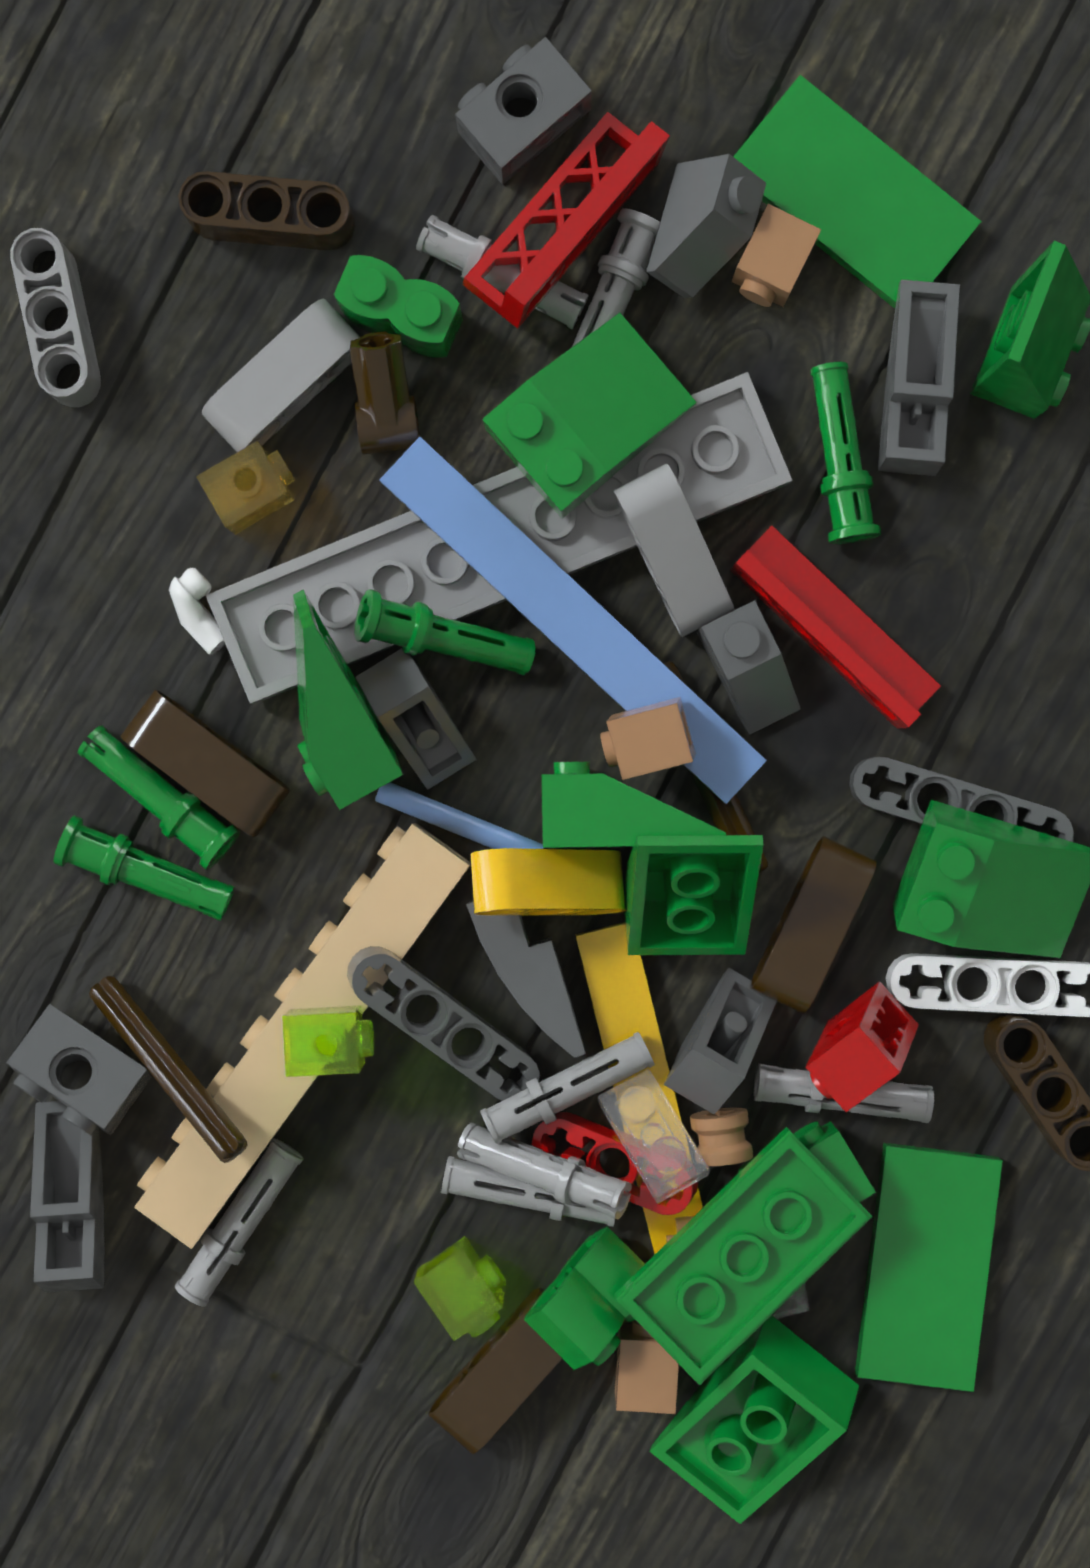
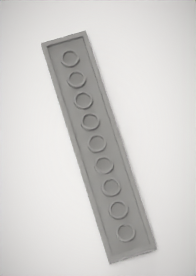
M746 372L691 395L697 402L694 407L563 519L560 518L518 467L472 486L569 575L637 547L616 501L613 490L666 463L674 473L696 522L786 486L792 482V478L749 373ZM412 511L206 595L250 704L253 705L298 686L293 595L303 589L348 665L397 646L371 639L366 644L355 640L354 628L357 611L362 597L369 589L380 592L382 599L412 606L417 601L425 603L433 610L434 615L456 621L506 601L497 590Z

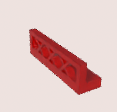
M607 112L464 277L462 285L518 329L659 164L670 135L651 121L638 136ZM606 136H609L626 151L612 167H598L596 147ZM587 159L588 168H579ZM590 182L591 192L577 208L562 209L560 189L565 183ZM552 200L553 209L543 210ZM555 223L556 233L541 250L526 251L524 231L530 224ZM516 241L517 251L507 252ZM519 264L520 275L508 287L505 295L483 279L494 266Z
M773 526L730 569L736 577L897 729L910 727L921 715L918 710L941 687L939 683Z

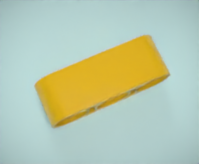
M502 848L471 853L475 915H601L626 910L621 851Z

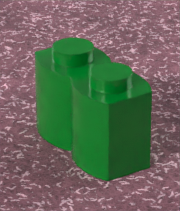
M350 256L334 292L342 313L353 324L372 333L386 331L389 334L401 335L403 345L418 354L428 357H447L463 321L460 303L449 291L426 280H405L390 264L371 256Z
M607 1226L589 1236L575 1251L557 1278L533 1304L526 1314L524 1321L573 1370L591 1362L599 1366L619 1346L621 1339L616 1333L624 1320L628 1323L635 1320L616 1300L615 1293L645 1263Z

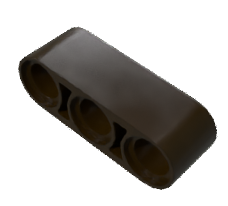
M206 171L197 172L189 176L181 185L178 195L179 206L194 231L203 238L210 240L335 250L348 243L355 229L354 215L345 193L336 185L328 182ZM208 196L223 198L222 208L217 214L211 217L197 215L198 205L204 198ZM266 201H276L282 204L281 213L276 219L270 222H260L254 219L255 211L260 204ZM323 206L337 207L341 211L337 222L330 227L321 228L312 224L313 215Z
M157 689L154 690L120 736L135 751L236 827L253 837L259 834L291 791L273 774L176 701Z
M825 836L819 839L759 961L750 984V989L802 1014L806 1013L824 981L872 880L877 864L875 860Z
M1003 1013L994 1017L987 1024L984 1032V1046L987 1053L1050 1147L1073 1167L1082 1171H1090V1145L1081 1152H1072L1070 1149L1072 1134L1078 1128L1090 1126V1098L1045 1031L1038 1024L1015 1013ZM1016 1028H1024L1028 1036L1026 1048L1016 1056H1006L1004 1051L1006 1035ZM1057 1077L1060 1083V1092L1057 1098L1051 1103L1039 1104L1037 1100L1039 1084L1047 1078Z
M540 1287L533 1290L443 1390L429 1410L428 1415L472 1454L477 1453L494 1436L562 1359L524 1321L528 1311L544 1292Z

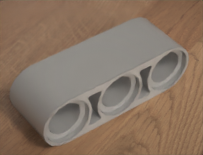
M30 228L21 232L14 240L10 249V255L35 376L39 386L61 404L68 407H82L91 403L98 395L101 387V376L77 264L73 254L52 232L42 228ZM44 251H55L56 259L53 266L46 272L33 273L35 258ZM66 307L68 309L66 323L58 330L46 331L45 319L47 315L55 308ZM79 364L80 376L78 381L70 388L59 389L57 386L59 371L66 365Z
M320 299L305 309L224 384L202 409V415L241 457L245 458L264 445L352 363L350 342L360 338V336L326 299Z
M667 463L613 490L620 510L681 637L735 610L685 495Z

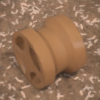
M734 1107L720 1108L715 1114L706 1110L690 1116L691 1128L698 1134L699 1145L694 1150L697 1165L724 1166L742 1163L753 1158L752 1145L745 1139L744 1128L749 1123L747 1109Z

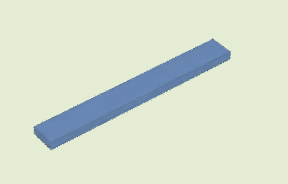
M421 437L381 477L380 482L625 711L681 697L696 752L693 762L683 765L725 804L767 761Z

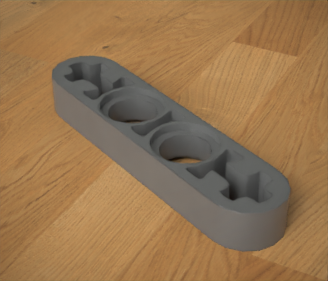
M886 757L867 758L858 763L850 775V790L858 803L867 808L922 824L925 814L919 809L917 803L918 793L926 784L937 783L947 791L948 805L974 812L977 805L981 802L992 800L1002 808L1004 814L1003 821L1017 825V808H1021L1025 812L1019 821L1030 825H1043L1046 818L1051 820L1050 830L1058 833V838L1073 842L1074 831L1070 820L1065 814L1056 809ZM881 766L885 769L884 778L886 780L905 785V774L913 775L914 779L905 792V809L896 807V804L902 797L901 795L891 792H879L876 800L869 797L871 789L869 786L862 784L863 776L865 774H875L878 767Z
M370 946L361 949L352 957L348 965L347 977L352 990L363 1003L497 1099L503 1101L527 1089L526 1082L535 1077L539 1081L540 1073L537 1064L524 1048L390 950L380 946ZM385 963V973L391 982L400 988L395 998L380 983L373 982L366 988L368 981L363 974L364 970L369 966L378 970ZM419 995H430L437 1001V1010L434 1016L424 1023L409 1021L406 1016L409 1002ZM467 1027L480 1030L482 1035L481 1044L475 1052L469 1055H458L452 1051V1040L457 1032ZM493 1054L508 1067L515 1068L517 1066L522 1073L521 1078L517 1082L509 1078L504 1081L498 1070L489 1063Z

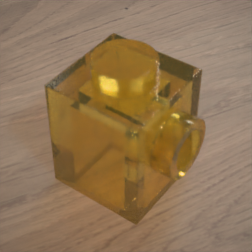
M258 441L196 476L224 526L235 535L294 501L287 485L294 482L295 478L278 450L268 455L267 451Z

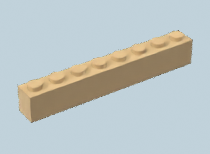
M411 824L406 832L399 826L394 829L377 853L385 862L372 879L364 873L360 876L343 900L345 904L351 907L338 926L328 921L308 948L317 956L304 974L294 968L275 993L274 997L283 1003L270 1020L260 1015L241 1040L240 1044L248 1049L235 1068L226 1062L206 1090L214 1097L213 1099L247 1140L248 1146L244 1152L229 1163L221 1162L187 1118H185L171 1137L180 1145L170 1159L166 1162L158 1156L138 1182L137 1186L144 1190L145 1193L134 1208L190 1249L194 1247L367 1009L368 1005L356 996L347 977L348 965L352 957L361 949L370 946H380L403 959L470 867V861L419 824ZM385 963L378 970L370 966L364 970L363 974L368 981L366 988L373 982L380 983L382 986L386 983L389 977L384 971Z

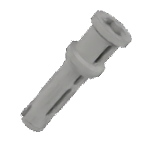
M624 208L620 210L617 219L621 225L608 255H602L597 264L599 266L598 272L602 277L582 320L573 346L618 313L624 315L634 290H641L642 286L646 285L649 276L645 271L649 264L660 222L635 210Z

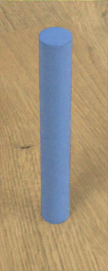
M391 782L380 787L375 798L376 802L492 849H543V844Z

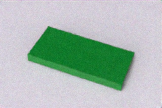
M802 75L798 76L734 155L735 159L766 182L762 197L763 203L766 205L770 204L821 229L815 245L894 309L901 280L933 282L982 222Z
M786 1127L615 1293V1298L700 1385L873 1216Z
M883 1143L855 1373L858 1378L974 1392L1003 1162L999 1157Z

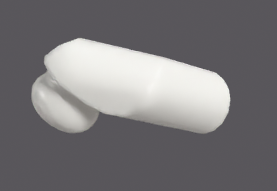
M189 568L179 579L176 576L170 584L169 592L181 625L209 655H213L225 645L215 618L199 601L211 591V584L196 568Z

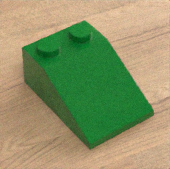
M1053 241L1012 286L970 392L974 396L1033 419L1046 411L1050 405L1057 407L1061 402L1071 374L1063 371L1070 352L1078 353L1090 331V318L1084 317L1090 304V293L1065 244Z
M618 313L529 378L482 420L489 435L560 518L563 519L694 407L697 402L624 316Z
M303 589L293 595L299 719L305 740L297 745L306 762L302 765L304 772L319 796L329 792L340 810L402 776L403 772L388 732L375 715L357 679Z
M554 762V774H542L543 848L634 846L637 836L726 835V832L603 773L590 774V762Z
M931 800L893 901L897 930L957 948L1060 958L1090 885V847Z
M763 835L637 836L627 862L625 882L627 954L744 955L746 953L764 846Z
M771 1315L698 1387L655 1440L649 1452L736 1522L741 1524L847 1431L859 1385Z

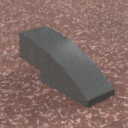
M901 280L899 283L888 359L878 471L936 476L945 463L948 405L953 399L960 284Z
M474 899L468 901L466 905L479 940L498 976L521 1008L551 1039L574 1058L585 1055V1045L552 936L529 943L521 915H475Z
M60 1101L38 1102L35 1107L30 1218L36 1222L34 1283L45 1292L104 1288L105 1243L103 1175L99 1128L97 1127L91 1136L62 1117L67 1106Z

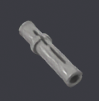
M431 215L426 224L428 228L424 227L420 234L416 250L425 252L462 271L461 278L464 279L491 247L492 240L483 235L476 239L439 220L437 216ZM519 264L494 266L483 279L497 290L505 293L508 287L520 275ZM558 281L535 309L573 329L589 295Z
M636 1032L633 1036L593 1056L587 1057L581 1062L541 1082L536 1077L527 1081V1089L487 1109L480 1110V1113L494 1142L499 1144L503 1139L544 1120L546 1125L557 1120L556 1113L596 1093L604 1091L606 1088L647 1067L655 1066V1063L640 1033ZM615 1062H618L617 1065H615V1066H613V1067H611V1068H609V1069H607V1070H605V1071H603V1072H601V1073H599V1074H597V1075H595V1076H593V1077H591V1078H589V1079H587V1080H585V1081H583V1082H581V1083H579V1084H577V1085H575V1086H572L573 1083H575V1082H577V1081H579V1080H581V1079H583V1078H585V1077H587V1076H589V1075H591V1074H593V1073H595V1072H597V1071H599V1070H601V1069H603V1068H605V1067H607V1066H609V1065H611V1064H613V1063H615ZM559 1090H563L561 1093H559V1094H557V1095H555V1096H553V1097H551V1098H549V1099H547V1100H544V1101H542V1102L536 1104L535 1106H533V1107H531V1108H529V1109H527V1110H525V1111H523V1112L517 1114V1112H518L519 1110H521V1109H523V1108H525V1107H527V1106H529V1105H531V1104H533V1103H535V1102H538V1101H540V1100L546 1098L547 1096H549V1095H551V1094H553V1093H555V1092H557V1091H559Z
M765 1064L757 1065L754 1079V1101L804 1106L805 1112L819 1113L821 1109L844 1111L834 1099L826 1098L817 1090L811 1080L809 1071L779 1068ZM888 1081L848 1112L929 1123L934 1107L933 1087Z
M475 1123L468 1124L460 1137L458 1147L461 1149L457 1152L460 1159L480 1164L513 1179L544 1189V1191L554 1194L555 1201L566 1205L572 1202L585 1205L614 1219H619L627 1208L631 1196L629 1193L632 1189L631 1183L586 1167L585 1161L580 1158L570 1156L568 1159H565L510 1137L496 1144L489 1130Z
M275 1138L271 1140L270 1146L246 1182L241 1186L238 1194L214 1229L207 1228L201 1237L202 1248L182 1278L175 1284V1289L190 1302L202 1307L207 1305L210 1296L231 1264L238 1265L246 1254L243 1246L265 1213L270 1209L273 1201L297 1165H300L303 1157L286 1143Z
M451 1156L447 1159L441 1190L443 1194L451 1193L498 1204L550 1213L549 1219L561 1221L563 1215L604 1223L611 1227L614 1226L615 1219L598 1212V1210L575 1202L569 1205L555 1201L554 1194L544 1191V1189L513 1179L480 1164L454 1159L455 1157Z

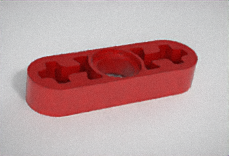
M558 1112L555 1114L557 1120L547 1125L543 1121L533 1134L532 1146L568 1159L570 1156L581 1159L586 1152L575 1147H569L562 1154L555 1151L556 1141L548 1136L555 1134L560 1128L568 1131L566 1141L577 1147L583 1148L590 1142V1139L595 1140L596 1144L587 1155L586 1167L607 1176L609 1175L604 1172L600 1164L601 1152L607 1148H617L623 1151L629 1159L630 1170L627 1176L617 1179L631 1183L632 1189L629 1191L631 1194L629 1202L658 1214L674 1215L683 1211L697 1192L698 1177L696 1171L685 1159L575 1114ZM644 1161L650 1163V1167L646 1170V1175L655 1179H662L667 1172L673 1173L677 1176L675 1185L682 1189L683 1192L676 1191L671 1198L662 1195L663 1185L658 1181L647 1177L640 1187L635 1186L633 1182L642 1172Z

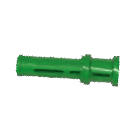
M847 362L825 363L815 366L810 370L811 377H813L819 428L827 469V477L822 479L823 484L820 485L821 495L827 496L833 529V531L828 533L829 544L854 543L881 535L880 525L873 523L869 489L874 486L873 477L869 475V471L862 470Z
M372 589L365 592L356 615L354 635L357 642L366 644L371 639L402 646V651L409 655L421 654L424 650H429L513 671L519 675H525V673L529 672L535 656V641L531 638H522L478 625L433 614V610L425 603L417 601L412 606L382 599L380 592Z
M103 725L95 728L87 736L97 745L92 742L88 744L86 741H83L77 753L82 758L85 757L161 820L159 827L162 829V834L168 839L176 837L201 858L199 864L205 870H209L216 865L239 837L241 831L235 825L227 827L202 806L203 801L194 794L187 792L183 795L111 735Z
M75 815L67 823L55 851L54 864L64 867L67 863L100 875V882L110 885L112 883L116 885L121 881L184 907L202 912V914L215 918V920L222 921L232 899L235 886L213 880L180 865L147 854L134 848V842L130 841L128 836L119 834L114 838L84 826L83 819Z

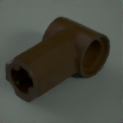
M385 331L368 333L363 337L351 340L350 355L359 402L355 403L356 421L362 454L408 450L420 437L415 397L414 395H409L401 335L389 334Z

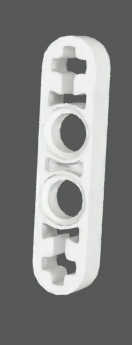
M911 953L904 954L895 959L889 966L886 975L889 992L900 1003L912 1008L1090 1017V1004L1086 1005L1085 998L1074 993H1060L1062 1004L1055 1005L1060 992L1057 971H1064L1060 980L1064 983L1085 984L1087 974H1090V963ZM912 965H918V970L921 974L928 977H942L940 965H948L943 980L947 998L938 999L942 989L937 986H919L917 996H910L909 989L900 985V976L909 975ZM977 967L983 970L987 976V989L977 999H964L957 990L958 977L967 968ZM1036 970L1045 979L1046 987L1044 994L1035 1002H1023L1018 998L1015 991L1016 980L1022 973Z

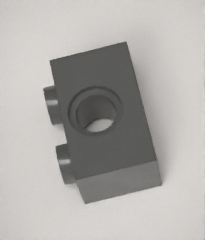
M546 37L533 48L526 44L517 49L504 63L502 68L504 72L488 86L485 83H479L470 89L458 104L460 110L455 113L458 133L502 185L591 110V89ZM516 98L528 99L536 106L530 115L521 118L511 116L505 110V106Z
M51 1004L48 1005L6 1062L19 1074L13 1082L14 1085L41 1103L44 1102L49 1094L67 1106L62 1117L90 1136L97 1127L111 1136L152 1078L145 1067ZM76 1061L90 1063L92 1075L85 1086L75 1090L63 1087L62 1074L69 1064Z

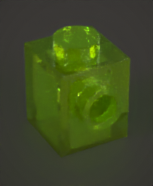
M361 1005L290 1009L282 1016L286 1077L359 1073L365 1065L364 1057L374 1055L372 1020H362Z
M465 1236L417 1269L414 1284L453 1341L469 1332L471 1337H476L487 1331L500 1319L501 1316L497 1311L503 1308L504 1292L501 1288L506 1285V1280L489 1255L480 1259Z

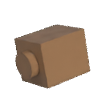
M768 204L737 265L732 282L741 286L739 292L745 298L758 305L770 307L773 302L784 307L821 229Z
M681 697L613 714L607 720L609 731L600 734L608 766H619L622 780L693 762L696 755Z
M636 1320L632 1321V1324H622L618 1331V1337L621 1339V1342L617 1347L616 1410L676 1414L679 1364Z

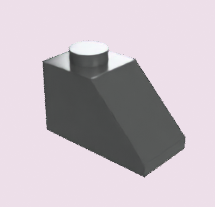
M730 154L678 163L646 272L683 298L694 297L752 237L766 182Z
M755 600L702 626L697 631L747 735L801 709L782 654Z
M402 648L356 676L378 720L427 790L477 760L412 655L405 654Z
M728 968L721 977L686 1036L664 1083L668 1088L712 1114H715L745 1079L777 1002L750 989L751 980L731 968Z

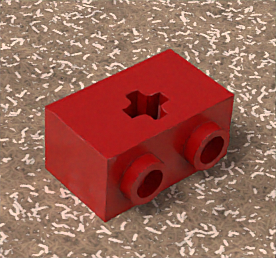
M879 981L828 1020L805 1068L810 1072L811 1080L817 1090L826 1098L834 1099L847 1112L901 1072L919 1024Z

